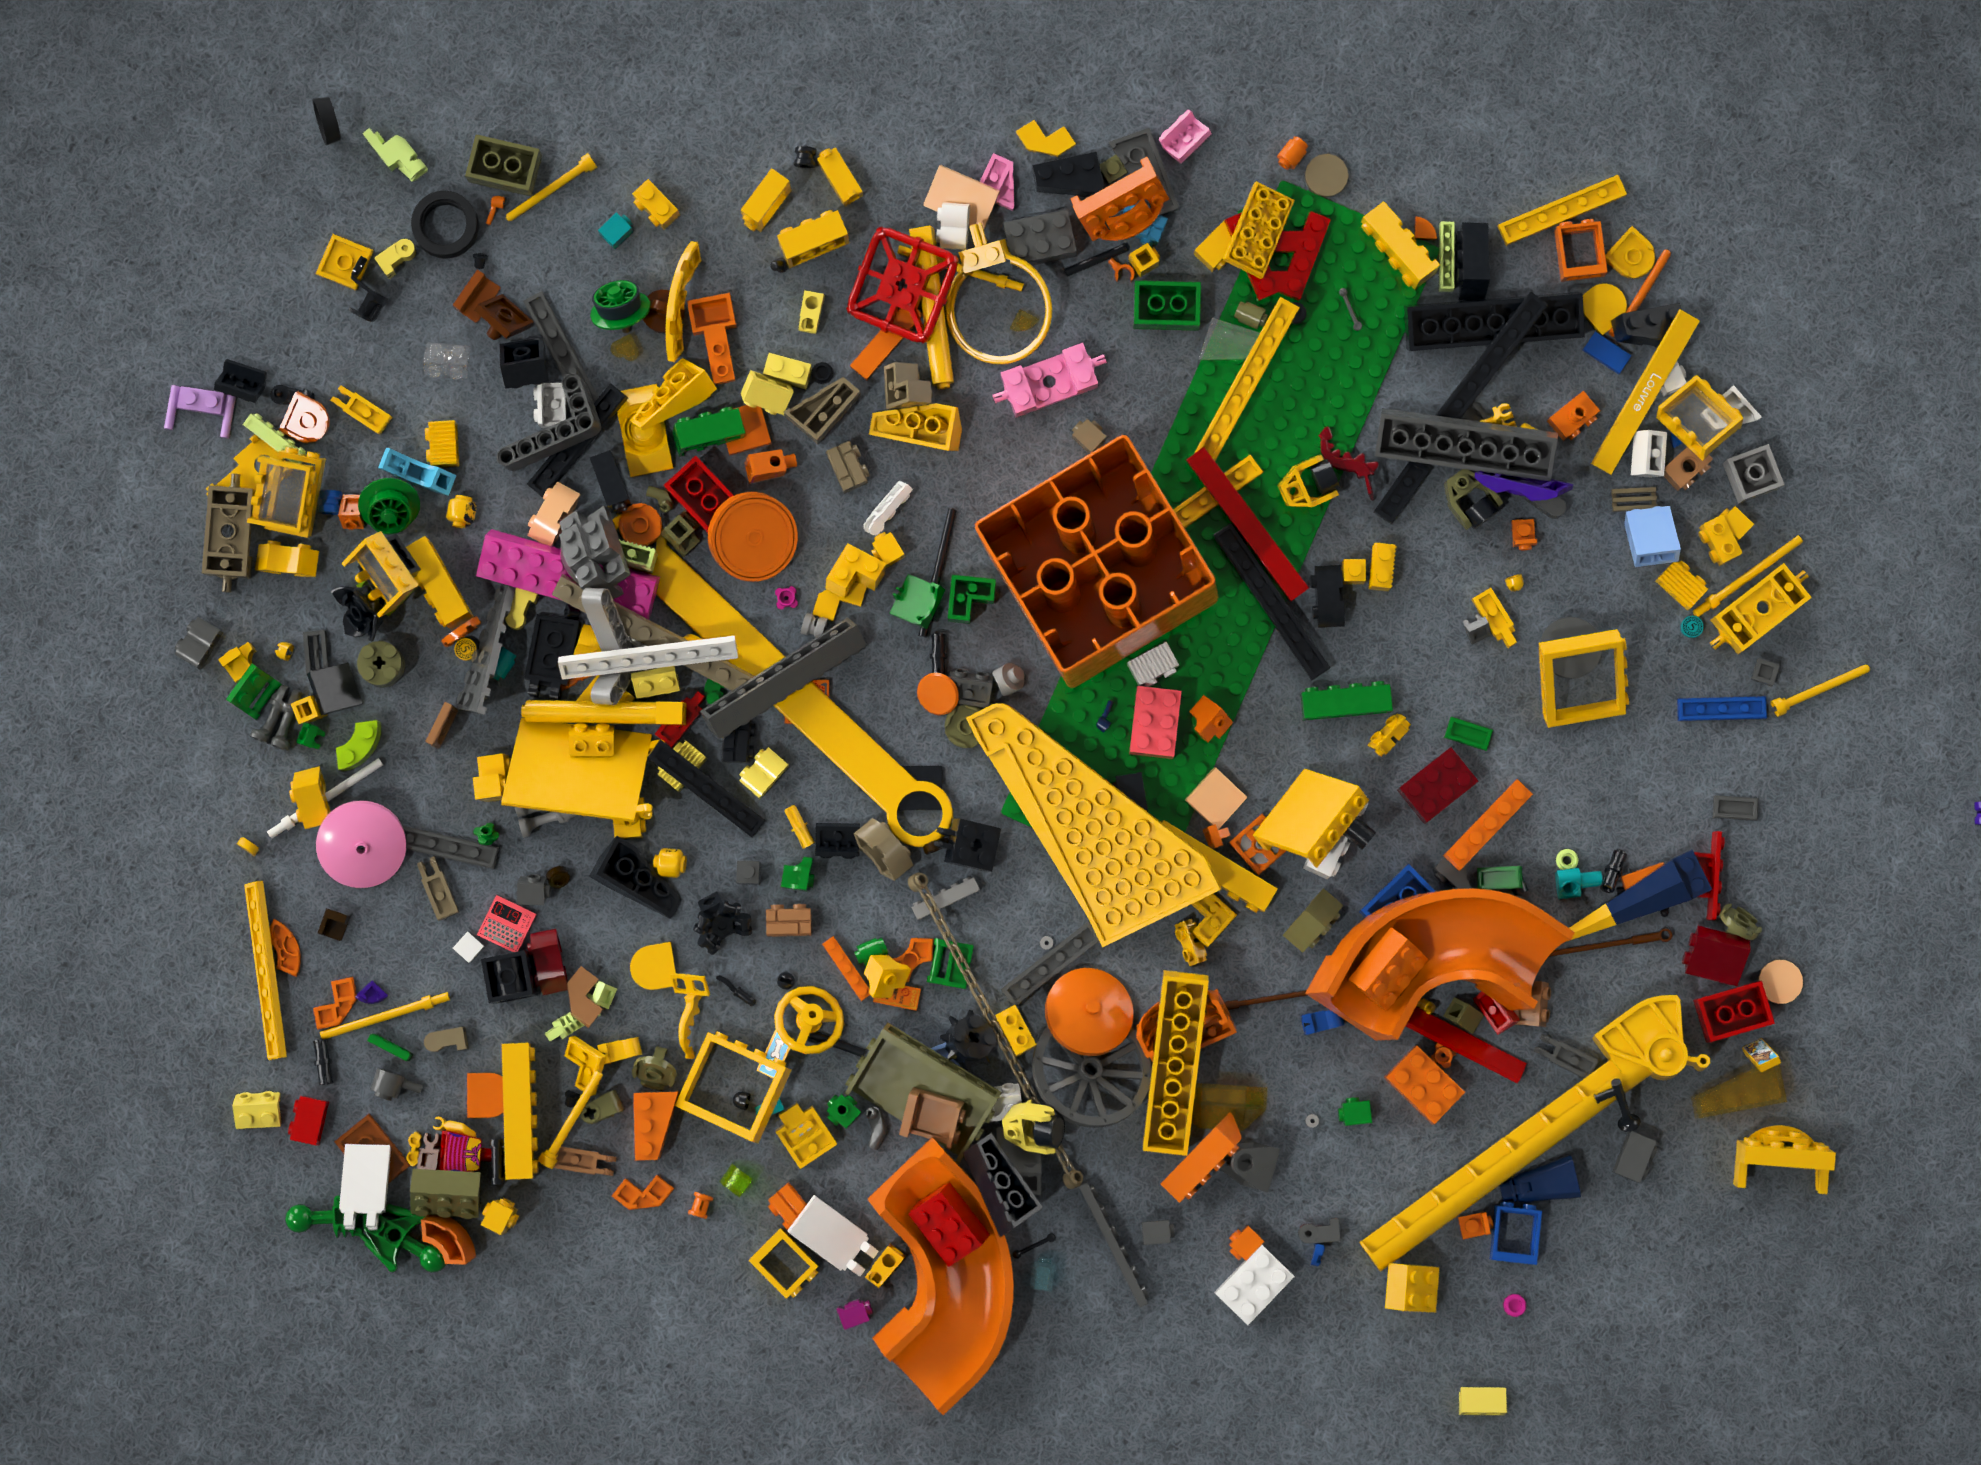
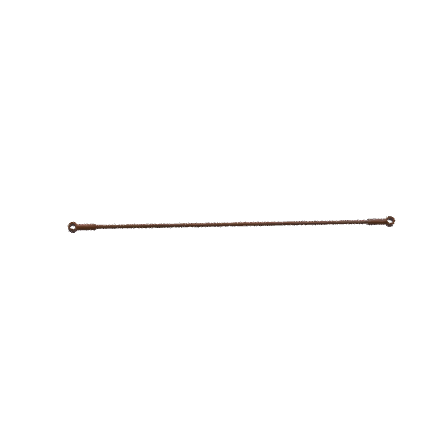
M1661 929L1659 932L1631 936L1628 939L1554 950L1549 957L1626 944L1636 945L1655 941L1668 942L1672 938V932L1669 929ZM1663 931L1669 934L1666 940L1661 937ZM1307 990L1242 1001L1232 1000L1224 1003L1228 1010L1238 1009L1240 1006L1308 995L1305 994Z

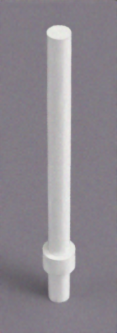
M379 758L326 792L327 801L332 800L382 767L383 763ZM296 813L291 816L287 815L281 819V823L268 830L269 836L274 838L286 829L289 831L295 827V823L298 822Z

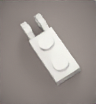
M898 481L863 524L864 530L875 536L880 531L882 532L884 523L895 515V510L900 504L908 500L913 489L908 484Z

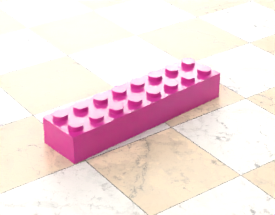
M493 529L485 535L476 573L477 577L555 599L558 598L553 596L552 593L562 574L572 579L562 564L560 548ZM629 568L631 575L617 584L623 589L624 594L613 599V601L649 620L660 577Z

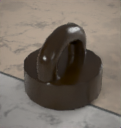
M564 866L554 867L546 873L547 881L553 888H562L570 880V875Z

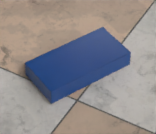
M1596 331L1582 350L1618 375L1632 356Z

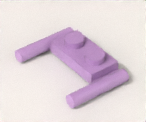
M172 385L164 429L173 430L176 409L224 416L220 437L229 439L236 397L222 392Z

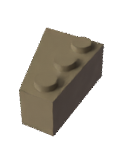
M842 377L810 398L801 401V403L793 408L784 411V415L818 445L861 396L860 390Z

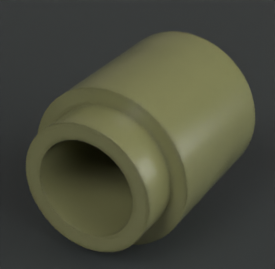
M1241 301L1234 318L1239 319L1238 322L1258 330L1260 326L1264 327L1268 315L1265 314L1266 309L1250 302L1244 303Z

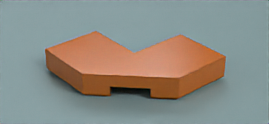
M354 977L331 981L335 1003L313 1008L317 1030L339 1026L357 1001V998H355L357 993Z
M656 1175L646 1189L641 1191L625 1178L612 1194V1197L628 1210L657 1207L663 1204L674 1190V1187L659 1175Z

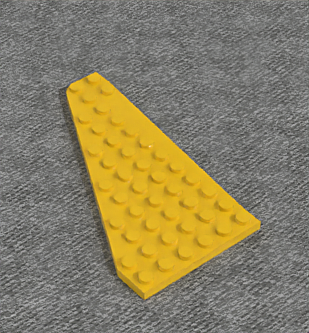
M996 703L966 718L985 754L989 756L1087 915L1102 947L1221 890L1217 878L1203 854L1013 707L1003 703Z

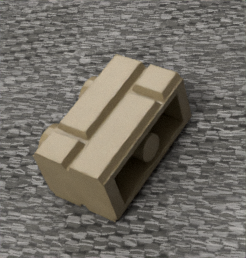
M847 441L826 451V455L844 494L868 484L867 477L870 474L866 465L861 466L858 460L861 454L857 445L852 446L851 442Z

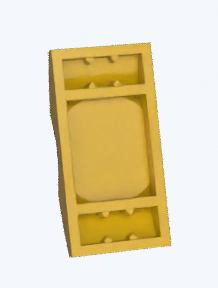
M657 384L621 391L628 399L617 411L630 477L674 469L665 422L662 421L646 430H641L630 422L641 405L646 401H650L653 397L652 391L657 387Z

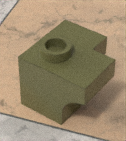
M684 510L663 529L661 535L685 557L700 542L694 534L700 525Z

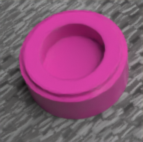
M1511 1294L1504 1299L1503 1308L1508 1315L1518 1317L1525 1312L1526 1302L1522 1296Z

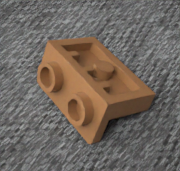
M1534 981L1531 994L1532 998L1537 1000L1538 1003L1534 1009L1514 1010L1520 1019L1515 1025L1546 1027V1022L1549 1021L1550 1012L1547 1009L1548 1000L1551 998V988L1547 982Z

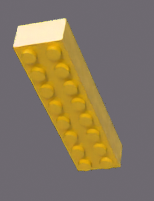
M1163 970L1143 1136V1151L1184 1156L1188 1154L1209 983L1208 975Z

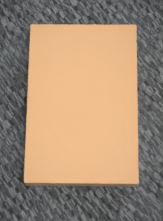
M939 165L923 206L938 212V207L942 208L943 203L970 204L969 226L982 223L983 229H985L1000 191L943 165Z

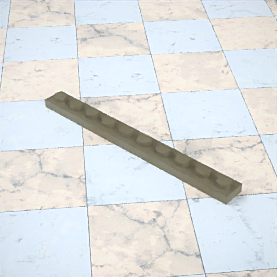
M562 574L552 595L585 612L581 600L583 589L573 579ZM614 601L625 631L633 639L647 646L688 641ZM726 660L684 665L731 691L754 677V675Z

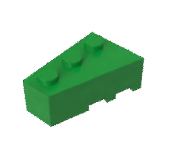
M732 407L723 408L720 410V413L716 414L705 412L699 414V418H680L677 420L678 423H674L672 431L678 457L685 456L684 452L697 449V452L704 450V447L715 444L719 446L742 439L745 436L739 408L733 409Z

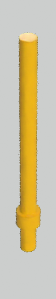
M899 245L897 254L910 257L912 249ZM937 257V262H938V264L941 263V262H944V261L946 260V259ZM957 263L958 266L956 272H959L962 268V264ZM982 270L967 273L969 276L994 283L997 287L1003 289L1007 287L1022 292L1024 283L1008 279V276L1002 274L998 276Z
M1799 535L1717 594H1711L1705 599L1703 604L1692 611L1693 614L1700 617L1709 609H1715L1723 599L1803 543L1802 538Z
M448 992L433 997L431 995L425 996L420 1001L321 1031L320 1035L322 1039H328L421 1009H432L434 1005L450 1001V996Z

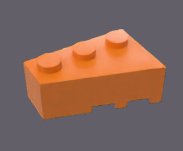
M680 1092L633 1093L635 1161L660 1160L676 1107L675 1103Z

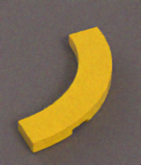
M691 241L680 258L672 280L666 314V352L668 361L675 362L684 351L683 324L680 310H684L687 295V291L684 290L685 286L692 279L697 266L701 262L698 242Z

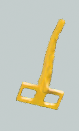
M670 973L674 992L687 994L684 997L686 1006L680 1019L678 1033L680 1046L685 1053V1058L694 1059L693 1047H689L690 1039H687L691 1034L689 1026H694V1015L700 1012L698 1003L702 996L710 995L705 976ZM674 978L684 980L686 989L678 988ZM693 980L703 982L705 991L696 989Z

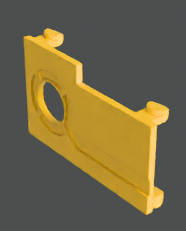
M254 434L250 438L252 442L233 458L239 465L217 485L211 483L209 486H231V473L241 474L240 488L256 490L257 483H254L256 474L259 473L254 467L255 460L261 455L277 459L278 452ZM273 465V469L270 471L266 494L272 489L276 465ZM283 468L281 481L291 476L292 468Z

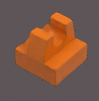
M1216 824L1203 829L1207 844L1211 849L1219 848L1223 845L1221 839L1231 836L1228 827L1218 830Z

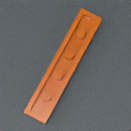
M1516 779L1443 856L1460 871L1533 794Z

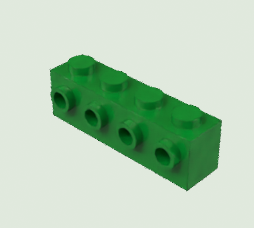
M1384 681L1371 682V686L1364 687L1362 683L1349 684V688L1343 689L1340 688V685L1327 686V690L1321 691L1318 690V687L1305 688V692L1300 694L1303 721L1383 714L1393 711L1390 684L1385 685Z

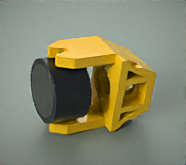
M1317 455L1293 466L1277 485L1286 506L1294 507L1317 506L1338 496L1339 494L1336 489L1340 488L1328 459H1323L1322 455ZM1307 467H1309L1315 485L1321 494L1319 497H1310L1300 475ZM1292 487L1295 488V493L1293 495L1290 494V489Z

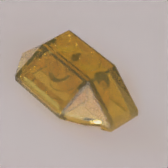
M1196 1083L1192 1122L1198 1128L1214 1129L1230 1112L1234 1116L1239 1131H1244L1266 1111L1267 1088Z

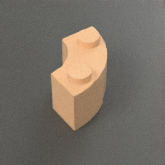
M559 482L553 488L549 487L543 496L545 501L537 515L534 514L528 523V526L531 527L528 536L542 544L553 546L559 539V534L562 533L559 522L574 512L581 494Z

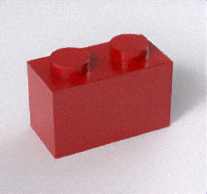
M300 1096L299 1100L296 1099L293 1107V1112L296 1113L294 1122H290L288 1134L291 1135L290 1140L316 1146L320 1145L329 1101Z

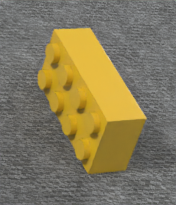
M424 536L406 546L421 569L414 579L422 590H426L427 593L423 595L428 604L433 609H437L438 612L434 614L439 623L444 628L447 626L450 630H453L474 618L432 542Z

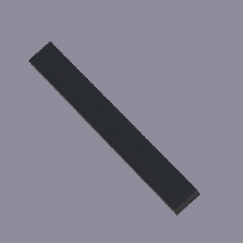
M1530 291L1435 415L1461 419L1548 304Z
M1232 523L1215 533L1213 538L1311 681L1329 670L1330 666Z

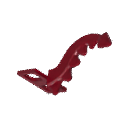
M1328 426L1325 427L1319 434L1323 458L1328 459L1334 469L1354 472L1358 479L1365 478L1368 495L1371 501H1373L1374 495L1369 476L1375 475L1374 473L1379 463L1377 461L1365 463V454L1363 453L1353 459L1350 452H1345L1342 458H1340L1341 451L1339 449L1331 452L1334 444L1328 443V441L1333 437Z

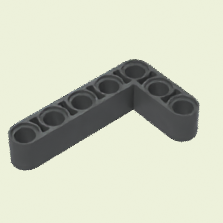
M574 373L567 374L562 380V388L572 417L502 447L497 452L496 458L498 463L509 471H517L596 436L601 430V423L587 383ZM578 382L577 387L572 389L573 384ZM585 401L584 406L578 409L579 404ZM591 421V425L585 428L586 423ZM571 429V434L565 437L566 432ZM552 438L551 443L546 445L547 440ZM529 447H532L531 452L529 454H526L527 449ZM512 455V460L507 463L508 457Z

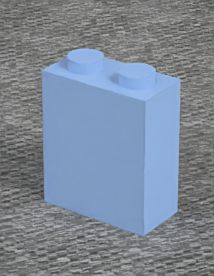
M1656 506L1649 509L1626 511L1624 523L1635 567L1679 562L1681 548L1670 506Z

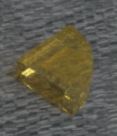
M1019 309L1010 326V330L1016 332L1029 330L1038 323L1039 319Z

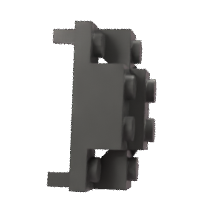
M602 506L588 517L576 510L559 522L562 533L559 534L561 539L560 557L567 573L583 590L585 588L608 589L613 599L623 595V589L617 584L631 574L610 510Z

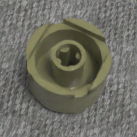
M375 641L362 647L357 659V668L362 678L376 687L385 688L392 686L402 677L405 670V661L401 652L388 642ZM382 659L386 664L382 665L380 669L377 667V663H380Z

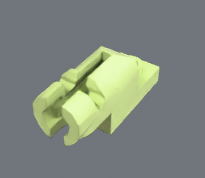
M370 128L363 132L367 141L391 171L398 167L411 182L416 181L428 171L422 160L417 159L416 152L404 138L396 135L384 143V139L378 132L373 133Z

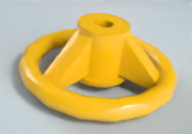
M814 986L798 987L787 992L778 1002L774 1014L775 1028L781 1040L792 1050L804 1054H818L832 1048L841 1037L844 1028L843 1010L837 999L826 990ZM811 994L821 997L830 1004L833 1011L822 1010L819 1005L808 1004L798 997ZM788 1004L798 1012L796 1024L801 1031L797 1041L793 1040L784 1028L783 1015ZM823 1022H836L833 1033L826 1041L818 1045H805L809 1034L817 1032Z

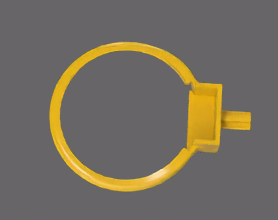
M982 223L969 226L975 248L959 252L962 268L952 281L947 294L945 308L947 324L958 345L972 357L991 364L1014 363L1033 353L1045 339L1052 319L1051 296L1039 272L1027 261L1011 255L1006 239L988 244ZM1008 259L1010 264L1016 265L1028 272L1039 285L1045 301V319L1037 338L1024 350L1008 356H993L975 350L964 340L955 319V300L962 283L968 277V272L1003 263Z

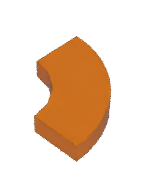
M273 919L270 925L271 943L277 953L276 969L297 977L301 964L298 942L293 933L284 924Z

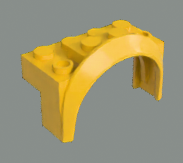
M1784 1125L1764 1127L1755 1131L1749 1137H1744V1140H1737L1733 1184L1738 1188H1746L1748 1164L1815 1169L1816 1191L1819 1194H1827L1829 1170L1834 1171L1836 1152L1829 1149V1146H1826L1825 1143L1814 1142L1810 1136L1794 1127ZM1781 1141L1792 1142L1793 1147L1784 1146V1143Z

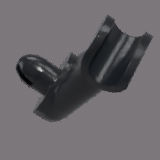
M276 385L270 392L271 400L279 405H290L297 391L314 400L315 395L313 391L311 394L310 390L307 389L299 390L284 385Z

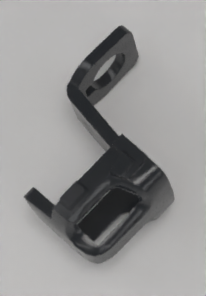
M360 256L351 273V279L368 293L358 311L352 307H349L348 310L366 321L374 322L382 308L386 305L388 298L373 291L357 278L367 262V258ZM378 305L373 317L370 318L369 316L372 313L374 307Z

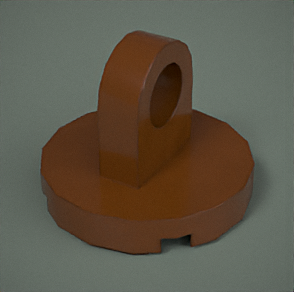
M660 289L653 291L647 296L651 306L643 321L649 329L656 333H666V314L670 290ZM685 308L680 310L682 321L685 315Z

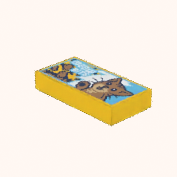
M1762 1038L1742 1047L1746 1057L1760 1072H1764L1781 1063L1779 1056Z

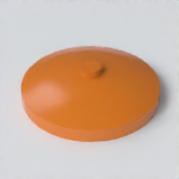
M1094 968L1072 970L1060 977L1047 995L1045 1018L1048 1028L1063 1047L1074 1053L1085 1056L1106 1054L1124 1041L1132 1027L1134 1012L1131 998L1121 982L1105 971Z

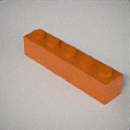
M833 936L825 941L822 945L861 1002L870 996L869 987Z

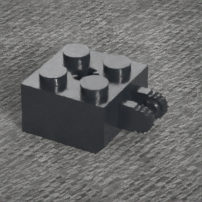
M953 819L951 830L937 827V833L949 835L948 843L939 840L934 841V846L947 849L944 862L985 872L993 871L1001 828L964 819ZM971 842L974 843V847H970Z

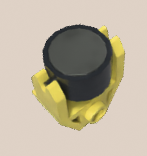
M1028 1100L1026 1103L1013 1105L1002 1119L1005 1139L1025 1151L1052 1154L1056 1152V1148H1059L1063 1141L1065 1133L1064 1118L1061 1115H1056L1054 1109L1050 1106L1033 1104L1032 1100Z

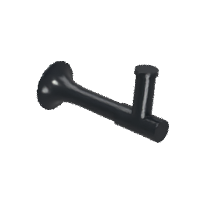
M1613 1079L1611 1081L1612 1088L1593 1095L1595 1101L1599 1104V1102L1615 1096L1622 1113V1117L1618 1121V1128L1624 1132L1634 1131L1640 1126L1641 1120L1637 1115L1630 1113L1621 1080Z

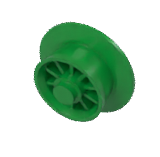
M383 478L373 481L362 490L358 499V510L363 520L377 532L397 534L405 530L418 516L420 498L417 491L407 482L395 478Z

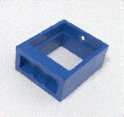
M1501 1202L1500 1206L1495 1205L1489 1259L1537 1265L1542 1211L1536 1210L1535 1205L1523 1204V1208H1514V1203ZM1501 1212L1533 1215L1529 1254L1498 1251Z

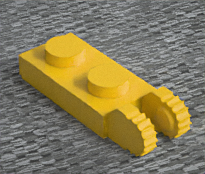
M340 385L338 388L340 393L345 396L347 395L351 399L347 404H344L337 397H332L330 401L342 408L345 413L381 435L392 419V416L357 393H352Z

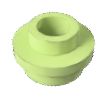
M1564 849L1557 854L1556 864L1561 870L1574 869L1578 865V856L1573 850ZM1565 856L1571 859V863L1568 865L1563 862Z

